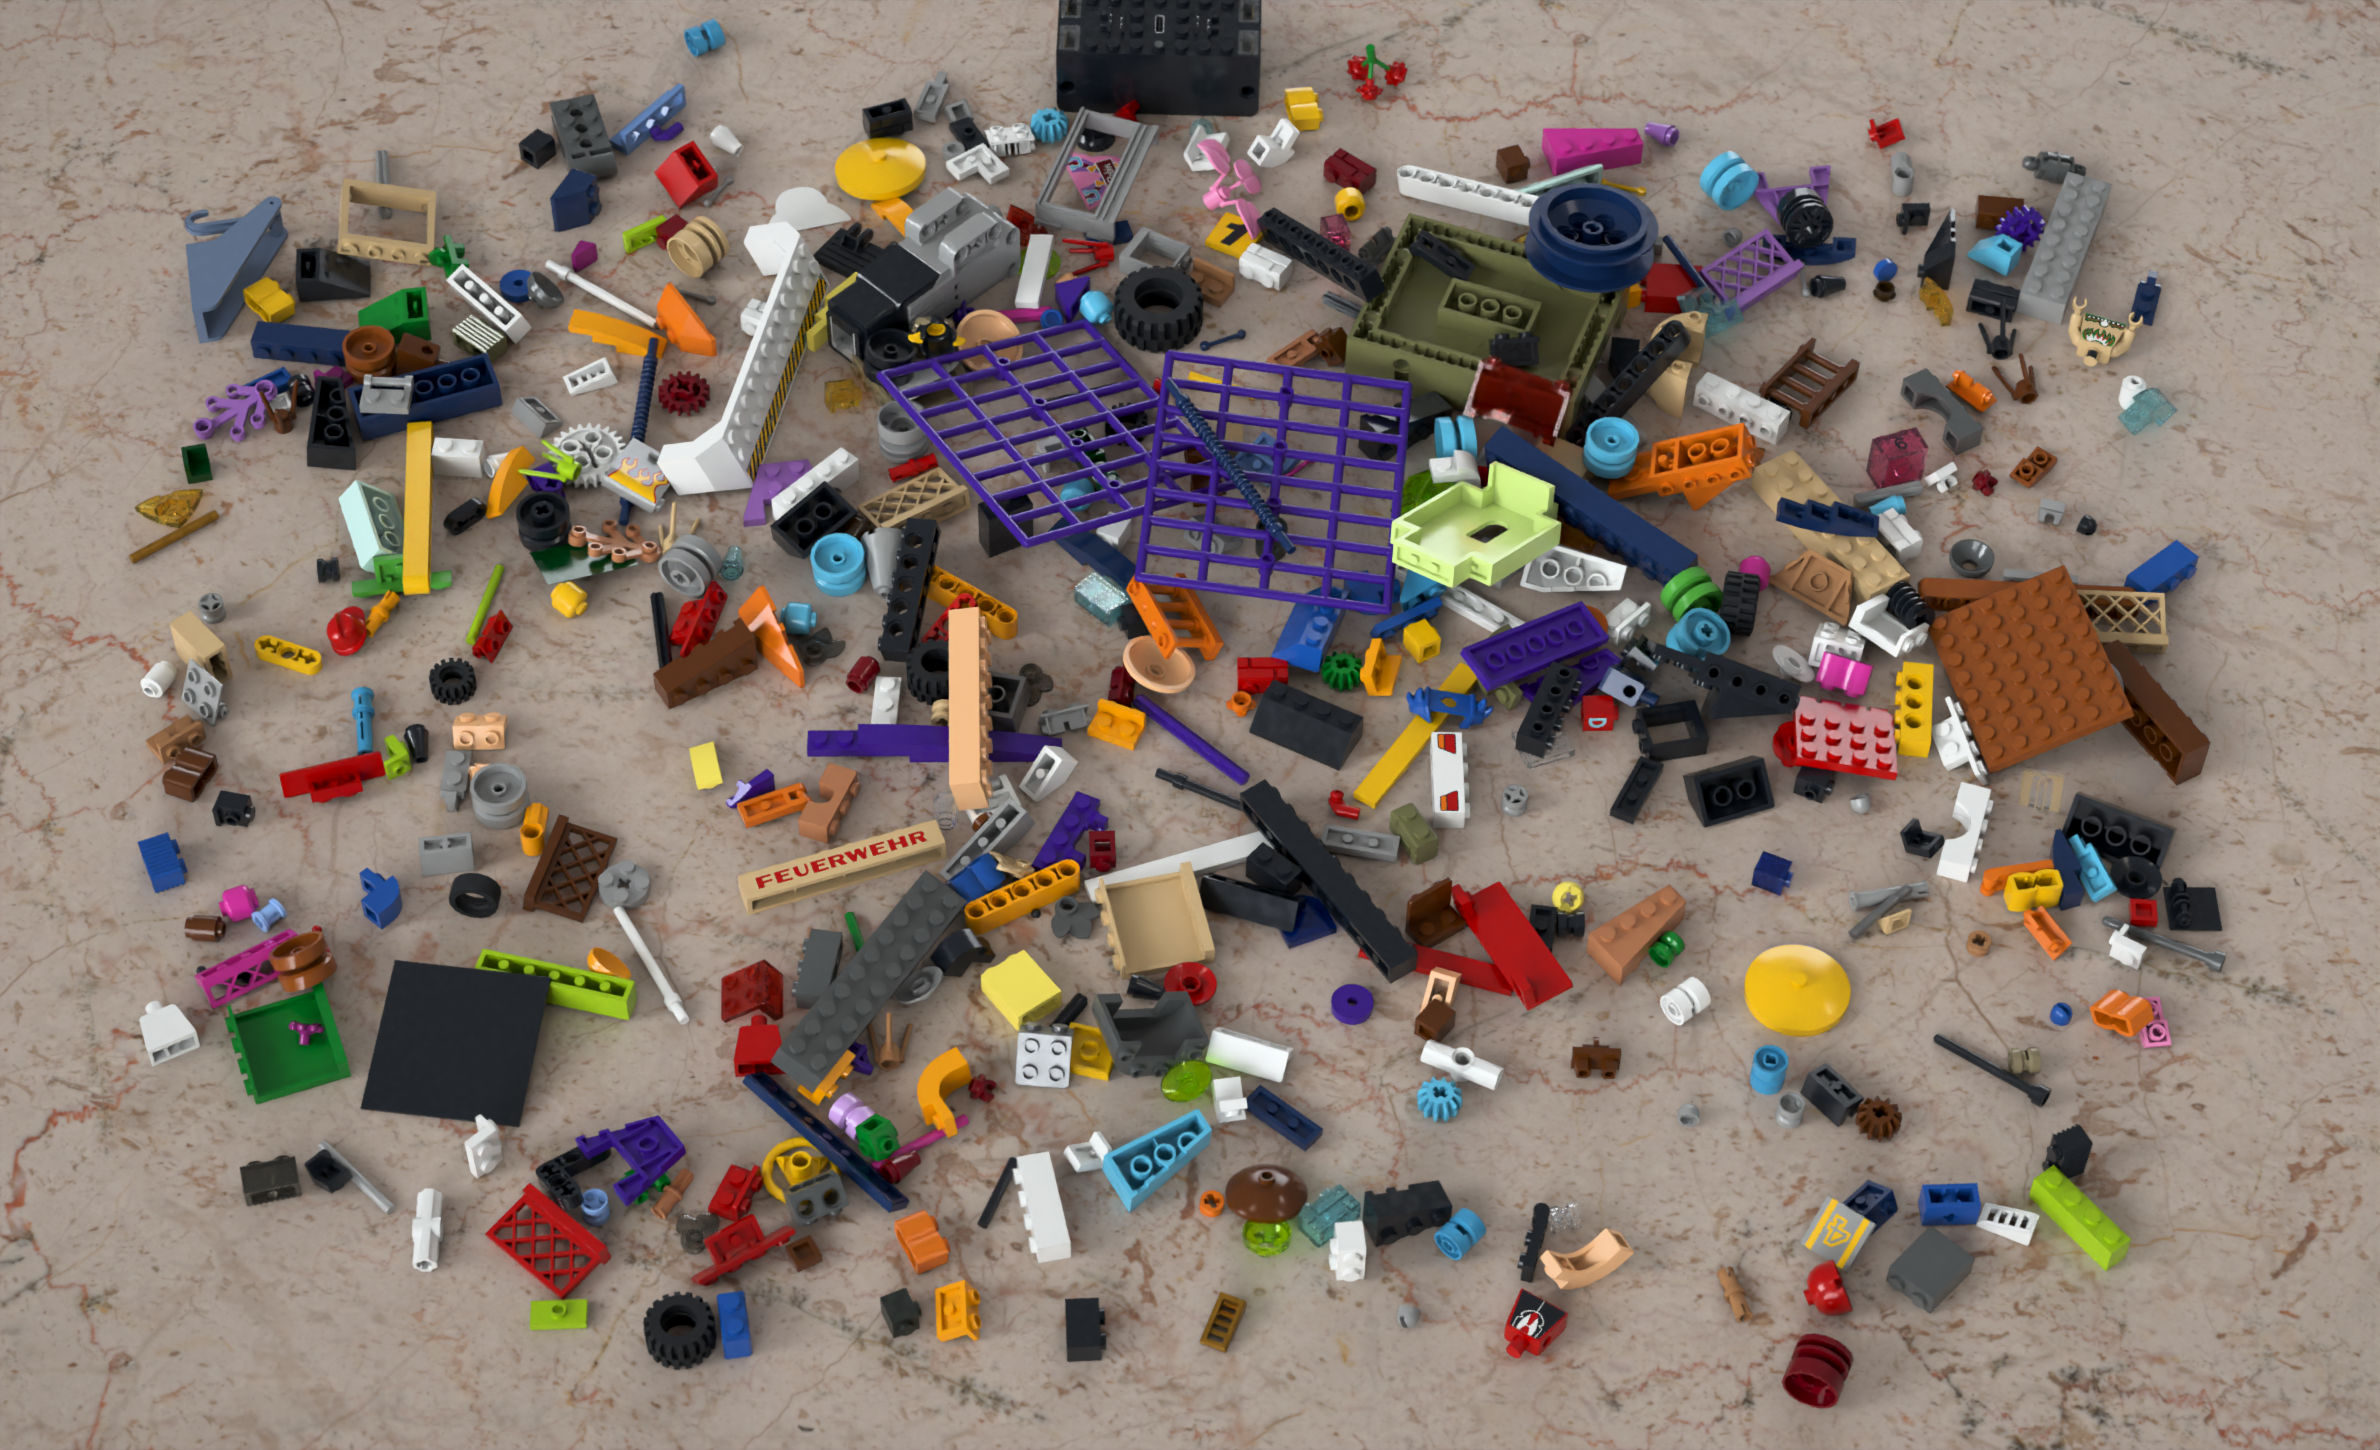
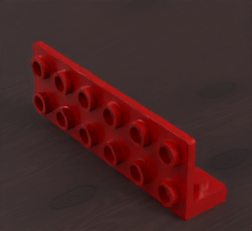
M1496 882L1473 895L1469 891L1464 892L1459 884L1452 887L1451 895L1456 910L1466 921L1470 930L1527 1011L1573 987L1571 979L1501 882Z

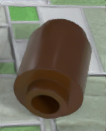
M194 915L186 919L185 936L186 938H191L192 941L218 943L226 934V923L222 922L220 916Z

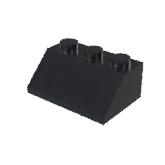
M824 481L770 526L772 538L788 555L805 559L811 554V550L818 540L826 535L836 533L858 514V511Z
M1752 755L1683 775L1688 800L1703 827L1775 807L1765 761L1762 757Z

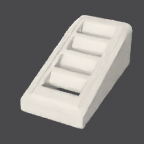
M606 357L563 376L571 396L618 383ZM573 381H578L579 385L575 386Z
M1985 1202L1976 1226L2029 1246L2040 1215ZM1990 1213L1995 1215L1993 1221L1987 1220ZM2000 1217L2005 1218L2003 1224L1998 1223ZM2010 1221L2015 1222V1226L2009 1225Z

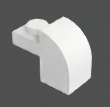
M1281 118L1271 136L1257 135L1247 154L1260 167L1274 168L1285 163L1294 154L1295 151L1291 147L1300 132L1288 119Z
M1454 450V457L1429 460L1433 483L1453 482L1456 485L1464 481L1480 488L1481 479L1477 462L1471 453Z
M1240 1076L1211 1080L1218 1122L1223 1123L1246 1119L1245 1109L1248 1106L1247 1099L1243 1098Z

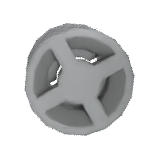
M208 593L199 599L198 606L201 611L202 620L205 623L217 624L224 620L226 611L223 599L219 594Z
M1520 785L1507 786L1502 794V811L1508 816L1519 817L1526 812L1528 792Z

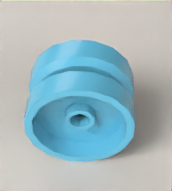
M1730 151L1718 155L1706 166L1700 177L1699 185L1721 209L1729 211L1740 207L1748 201L1758 186L1759 176L1751 166L1745 163V160L1739 154Z
M1457 416L1454 424L1450 417L1436 418L1434 424L1436 457H1454V450H1462L1471 453L1477 462V440L1472 416Z
M1604 417L1595 420L1589 425L1586 432L1582 454L1583 463L1586 468L1596 476L1606 479H1617L1626 476L1632 471L1635 464L1639 445L1638 431L1632 424L1617 417Z
M845 533L826 535L815 543L811 550L810 560L816 586L823 593L837 597L851 595L861 589L866 582L868 573L862 544L855 537Z
M1695 608L1687 612L1669 630L1666 637L1667 647L1694 657L1698 648L1722 656L1727 651L1731 642L1730 631L1724 620L1718 614L1704 608Z

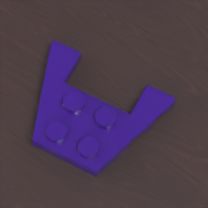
M659 1115L627 1123L624 1129L612 1132L609 1129L598 1131L599 1135L586 1138L585 1135L575 1138L578 1148L588 1160L614 1147L633 1169L634 1174L613 1184L615 1193L625 1206L630 1205L686 1154L683 1143Z

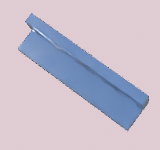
M679 83L673 89L666 91L610 139L611 147L627 156L651 136L649 130L652 126L659 125L662 127L686 106L684 86Z

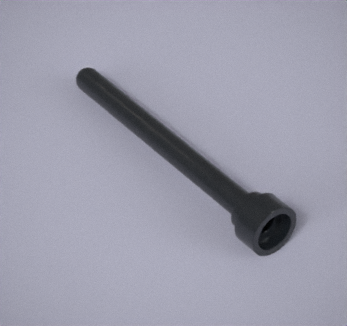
M1942 1034L1934 1036L1933 1040L1939 1046L2028 1094L2031 1103L2042 1108L2051 1094V1089L2047 1086L2036 1083L2032 1085Z

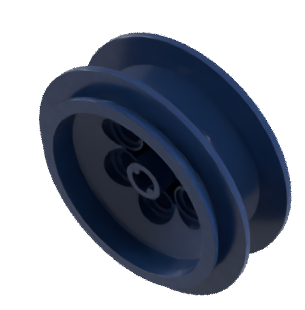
M1576 183L1549 190L1533 203L1529 212L1530 230L1525 240V253L1533 268L1551 282L1582 292H1613L1637 284L1651 270L1654 260L1653 246L1658 236V223L1651 209L1634 195L1608 185Z

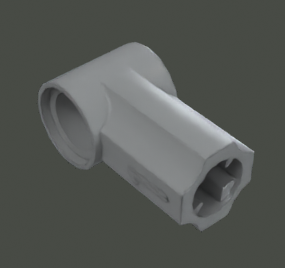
M1897 152L1890 159L1893 180L1892 192L1898 196H1908L1912 193L1915 172L1912 169L1911 156L1907 155L1906 152Z

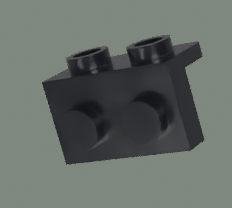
M1533 331L1518 332V337H1509V333L1495 334V339H1488L1490 361L1508 366L1539 364L1537 343L1539 336L1533 335Z

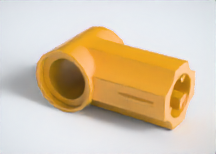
M532 803V805L526 807L524 823L520 828L522 851L528 856H538L543 853L545 848L549 808L543 806L542 803Z

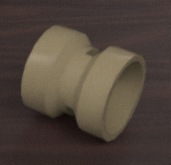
M2028 1047L2026 1050H2020L2019 1048L2009 1049L2008 1067L2010 1073L2014 1075H2020L2022 1072H2029L2030 1074L2040 1073L2041 1058L2038 1048Z

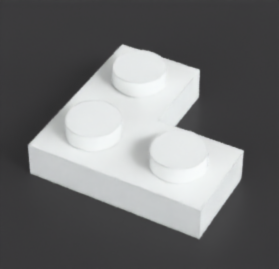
M984 143L946 161V168L959 181L976 172H979L990 184L1010 175L1009 168Z

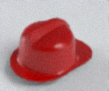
M351 606L336 613L328 622L327 636L334 652L338 655L348 656L354 654L363 646L366 640L365 614L359 607Z

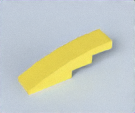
M857 272L824 297L825 307L815 314L816 324L806 332L807 347L814 353L828 341L826 321L828 300L854 283Z

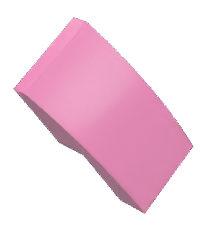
M2160 996L2144 998L2150 1002L2154 1019L2139 1031L2144 1048L2171 1046L2168 1021L2163 1017Z

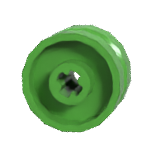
M1696 566L1688 568L1673 577L1662 590L1660 600L1678 623L1691 609L1704 608L1717 613L1722 605L1723 592L1717 584L1712 582L1711 577L1704 568Z

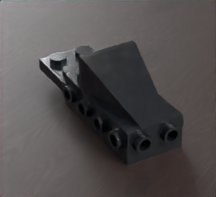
M1648 640L1645 647L1646 650L1651 652L1650 657L1669 664L1670 660H1673L1674 666L1689 672L1688 676L1694 679L1693 684L1709 690L1700 713L1710 718L1722 719L1776 714L1791 715L1792 710L1795 711L1799 705L1800 696L1798 694L1801 686L1701 648H1698L1694 657Z

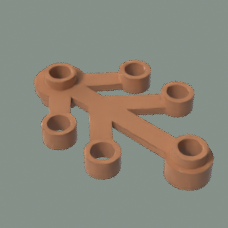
M605 519L602 522V531L611 538L588 533L586 528L580 525L573 526L569 531L568 543L572 546L583 547L588 544V541L592 542L588 545V555L591 557H600L604 554L612 553L611 559L617 563L638 557L644 562L653 563L658 561L662 554V548L655 542L646 541L640 535L641 528L635 524L627 525L625 536L632 539L635 543L629 542L617 530V522L612 519Z

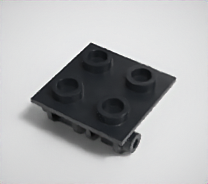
M2175 878L2170 887H2163L2170 930L2222 931L2215 887H2187V883L2182 878Z

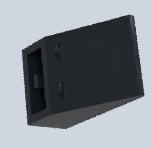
M323 248L296 249V286L299 301L310 302L371 297L370 261L337 254V252Z

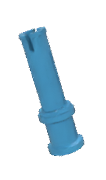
M358 687L351 692V699L354 701L352 716L356 720L357 755L374 752L371 720L375 715V709L372 706L374 692L368 687Z

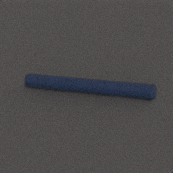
M1670 235L1664 236L1663 242L1707 301H1714L1716 299L1715 294Z

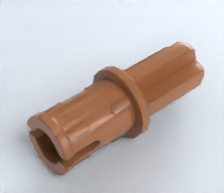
M685 1168L681 1169L671 1184L663 1188V1194L651 1208L652 1213L658 1218L665 1220L674 1205L683 1199L682 1194L693 1181L694 1174Z

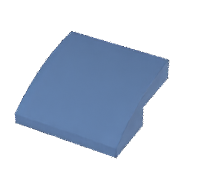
M1263 431L1252 444L1273 446L1276 439ZM1239 452L1233 458L1243 471L1272 474L1273 471L1272 456ZM1286 458L1283 463L1282 475L1289 473L1300 460ZM1262 483L1267 487L1271 486V484Z

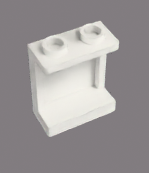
M1882 593L1857 606L1849 627L1894 657L1909 653L1917 646H1922L1927 640L1928 634L1926 632L1929 625L1923 623L1911 630L1907 629L1906 625L1899 619L1885 611L1890 598Z

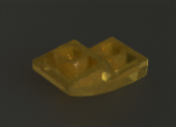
M1929 277L1924 278L1923 287L1919 289L1920 301L1924 302L1927 311L1934 310V315L1936 318H1939L1941 327L1950 326L1954 309L1949 298Z

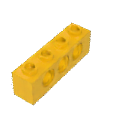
M1903 661L1902 671H1897L1895 686H1900V690H1896L1895 705H1899V710L1896 709L1894 715V724L1898 725V729L1894 730L1897 755L1928 758L1932 731L1933 664Z

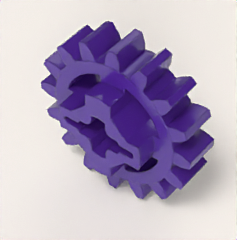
M2023 205L2021 210L2014 207L2013 213L2007 211V217L1999 219L2001 225L1995 226L1998 231L1995 233V236L2001 234L2010 236L2012 239L2023 244L2022 251L2025 252L2027 246L2033 248V242L2041 240L2038 235L2044 233L2042 227L2045 226L2042 215L2034 207L2028 209L2026 205Z

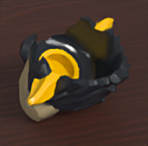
M941 315L917 317L912 332L915 334L908 335V339L911 342L918 343L920 351L926 356V359L953 353L955 346L965 345L966 342L965 338L957 335L953 320L943 318Z

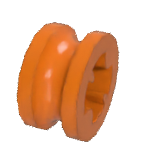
M1215 1190L1204 1192L1199 1203L1201 1213L1207 1217L1219 1216L1224 1209L1223 1195ZM1208 1200H1212L1216 1207L1211 1208V1205L1207 1204Z

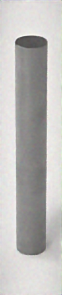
M1904 884L1848 932L1849 935L1856 940L1913 891L1908 884Z

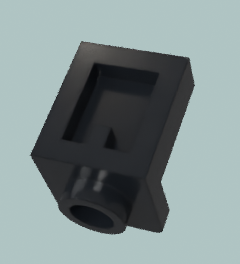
M1902 203L1901 211L1896 215L1897 227L1900 226L1902 235H1907L1908 226L1928 225L1931 210L1930 203Z

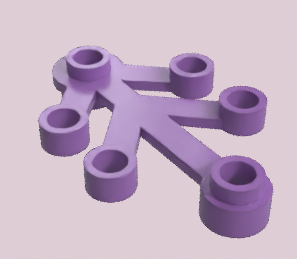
M261 380L255 387L239 386L233 383L226 387L229 399L216 396L208 397L205 404L209 412H217L221 408L228 410L212 420L208 418L196 420L193 425L196 436L203 440L210 439L216 428L236 417L234 426L230 429V435L236 442L244 440L246 437L244 426L250 407L257 404L255 413L250 417L252 426L255 429L265 427L266 419L264 415L266 408L259 392L262 391L268 402H270L278 394L276 385L269 380ZM241 395L249 396L245 400L238 399Z

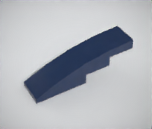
M1781 497L1777 503L1776 521L1835 535L1854 537H1877L1879 516L1834 501L1831 506H1827L1807 499L1805 504H1801Z
M1062 517L1048 532L1070 526V524ZM1090 531L1054 540L1082 566L1085 563L1089 564L1103 578L1109 575L1124 590L1135 574L1136 565Z

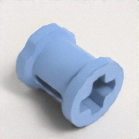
M271 898L268 901V905L259 912H253L251 915L256 926L263 932H268L270 926L278 919H284L287 913L279 901Z

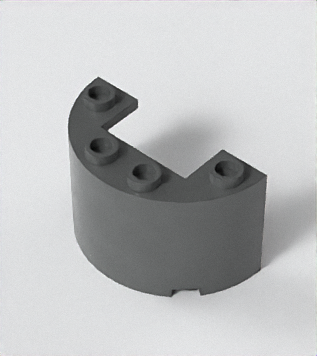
M1187 991L1164 992L1154 1008L1119 1009L1123 1003L1120 993L1097 994L1093 1000L1092 1012L1112 1060L1120 1072L1132 1078L1151 1075L1155 1077L1164 1076L1168 1071L1190 1060L1199 1058L1202 1055V1051L1210 1043Z

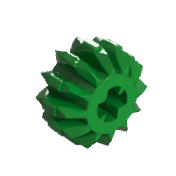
M1345 650L1342 654L1334 651L1332 656H1326L1323 666H1321L1324 684H1329L1331 690L1338 688L1340 693L1343 689L1351 692L1353 686L1359 687L1361 683L1360 670L1363 667L1361 659L1356 658L1354 653L1347 655Z

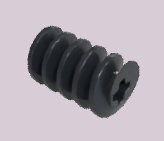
M1898 582L1889 589L1886 595L1890 598L1887 606L1906 625L1907 629L1911 630L1923 623H1927L1929 627L1933 624L1935 620L1934 610L1930 608L1908 582Z

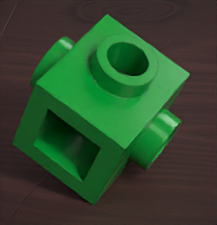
M874 1114L854 1127L860 1141L858 1143L859 1149L866 1157L869 1156L880 1162L889 1158L893 1152L901 1148L897 1139L898 1132L890 1120L878 1114Z

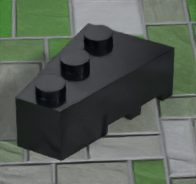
M1439 1180L1409 1184V1189L1396 1191L1395 1187H1390L1386 1189L1387 1193L1374 1195L1372 1190L1365 1191L1362 1221L1375 1247L1393 1244L1403 1237L1409 1235L1416 1236L1423 1230L1434 1226L1441 1227L1449 1222L1452 1216V1204Z

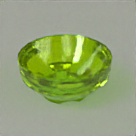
M1247 1221L1242 1227L1243 1244L1258 1256L1269 1258L1270 1256L1282 1253L1289 1247L1292 1240V1228L1286 1221L1276 1224H1260ZM1262 1243H1271L1272 1245H1274V1247L1266 1248L1260 1247L1259 1245Z

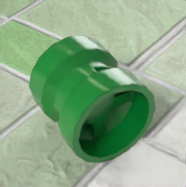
M1666 931L1660 937L1659 942H1655L1649 948L1648 953L1657 965L1666 968L1674 961V956H1679L1685 950V944L1676 933Z

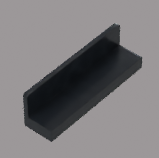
M1214 873L1202 876L1199 890L1204 909L1288 932L1294 931L1297 913L1305 909L1307 898Z

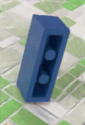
M2175 540L2129 573L2124 587H2131L2136 592L2167 593L2169 590L2173 591L2180 582L2193 577L2197 571L2196 564L2199 557L2178 540ZM2147 600L2143 605L2147 607L2151 603H2157L2158 600Z

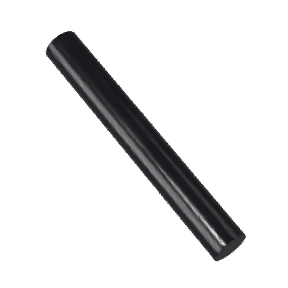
M1009 1158L977 1223L979 1227L988 1228L1013 1176V1168H1017L1016 1158Z

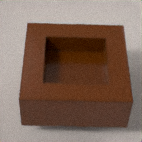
M811 1235L785 1246L786 1253L797 1272L823 1261L822 1254Z

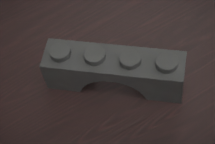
M1927 368L1903 378L1900 395L1913 409L1931 410L1940 414L1947 423L1942 440L1955 455L1980 445L1983 432L1980 423L1974 420L1966 408L1961 406L1952 393Z

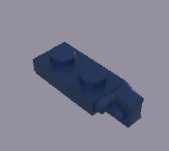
M2149 270L2147 280H2140V284L2138 283L2131 313H2135L2132 322H2139L2142 316L2143 324L2152 326L2161 292V285L2155 284L2158 275L2156 271Z

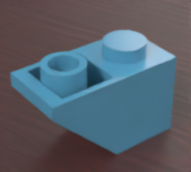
M1408 569L1400 597L1402 612L1437 596L1440 597L1447 590L1446 585Z

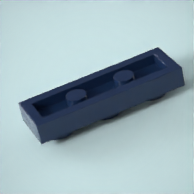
M1259 1085L1246 1098L1248 1108L1245 1110L1305 1152L1323 1135V1128L1262 1085Z

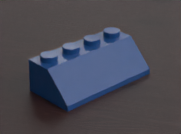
M1322 586L1305 594L1321 596ZM1332 586V598L1348 600V590ZM1296 603L1271 657L1288 661L1289 665L1319 673L1344 618L1346 609Z

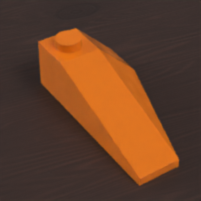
M759 586L738 610V617H741L754 635L756 650L798 687H805L804 670L793 645L788 644V638L785 633L786 629L783 623H778L775 614L777 611L775 604L765 586Z

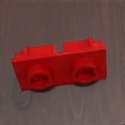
M499 610L497 615L488 619V623L482 632L484 637H479L476 644L473 645L472 654L476 658L486 656L490 663H493L511 632L513 626L502 610Z

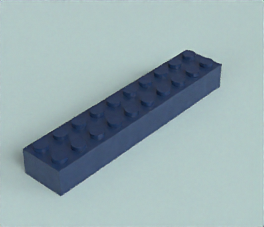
M1503 425L1484 445L1488 471L1490 464L1497 461L1554 485L1553 502L1558 504L1557 515L1562 517L1571 528L1575 529L1577 527L1583 531L1589 540L1602 544L1604 549L1610 554H1617L1623 558V561L1629 567H1636L1641 570L1647 579L1651 581L1656 580L1664 588L1680 572L1698 566V555Z

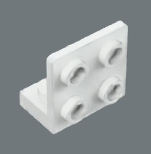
M1832 622L1820 623L1814 636L1808 665L1820 667L1823 654L1826 651L1861 661L1867 638L1852 628H1849V630L1839 628V625Z

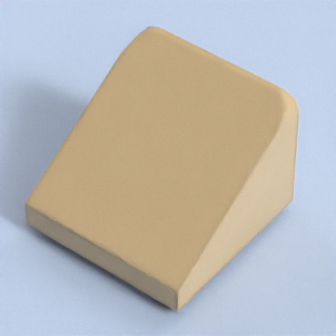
M1908 908L1879 919L1877 923L1885 935L1908 927L1912 910Z

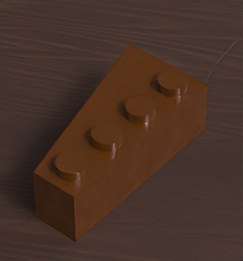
M741 617L733 622L735 626L726 632L721 629L715 633V639L704 646L699 643L693 647V650L687 657L679 656L653 673L655 690L668 709L682 705L686 701L704 695L719 686L726 685L758 669L755 637Z

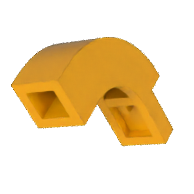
M957 1047L935 1058L922 1072L917 1086L918 1101L925 1124L928 1126L934 1123L937 1130L942 1129L948 1138L958 1134L954 1115L944 1102L949 1094L970 1083L972 1079L968 1062Z

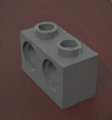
M829 1170L782 1190L791 1219L798 1226L812 1225L818 1221L817 1218L824 1215L833 1216L843 1211L844 1207L849 1205L840 1176L834 1170ZM830 1189H834L833 1197L830 1200L824 1201L825 1193ZM803 1200H809L808 1207L804 1211H799V1204Z

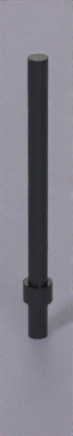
M1158 768L1155 773V777L1172 783V786L1177 789H1187L1242 811L1239 799L1189 780L1188 776L1179 772L1174 774L1162 768Z

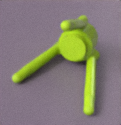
M543 439L541 441L543 445L562 457L560 460L545 452L542 453L543 457L558 464L557 472L560 474L525 469L518 470L520 474L556 479L566 483L568 479L571 481L578 479L582 470V464L574 461V457L565 454Z

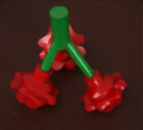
M1373 44L1366 46L1367 58L1354 55L1352 60L1347 61V73L1352 75V79L1366 80L1365 84L1358 86L1356 92L1361 93V98L1365 100H1375L1383 92L1382 88L1374 84L1373 65L1377 64L1385 69L1386 75L1384 79L1387 80L1386 84L1389 86H1398L1399 83L1404 82L1408 71L1404 62L1398 63L1395 61L1391 66L1377 59Z

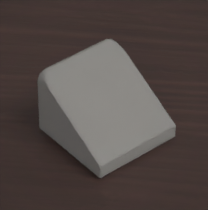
M966 98L945 105L943 108V112L950 123L968 116L974 120Z

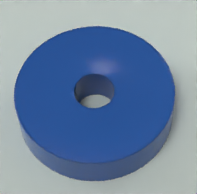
M513 270L506 273L500 280L502 296L514 303L529 301L530 299L527 296V279L531 272L527 270Z

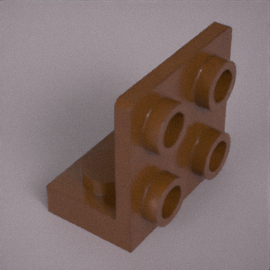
M1449 877L1442 881H1436L1430 888L1421 893L1414 894L1407 902L1405 932L1417 945L1432 948L1466 928V921L1450 905L1453 881Z

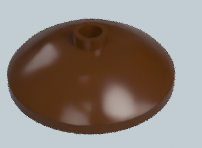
M1258 1164L1244 1168L1230 1178L1226 1185L1225 1198L1229 1208L1239 1217L1254 1223L1276 1224L1288 1221L1302 1212L1307 1203L1308 1190L1304 1181L1291 1170L1273 1164Z

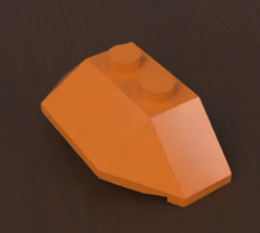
M671 281L667 282L657 304L658 316L656 317L658 327L661 330H665L671 344H676L681 352L710 357L716 356V339Z

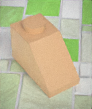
M1439 967L1431 970L1420 1013L1433 999H1437L1452 1008L1462 974Z

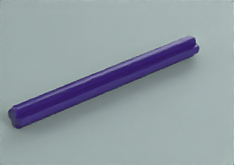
M1144 694L1135 697L1133 705L1137 709L1145 713L1149 718L1237 784L1242 786L1248 782L1250 774Z

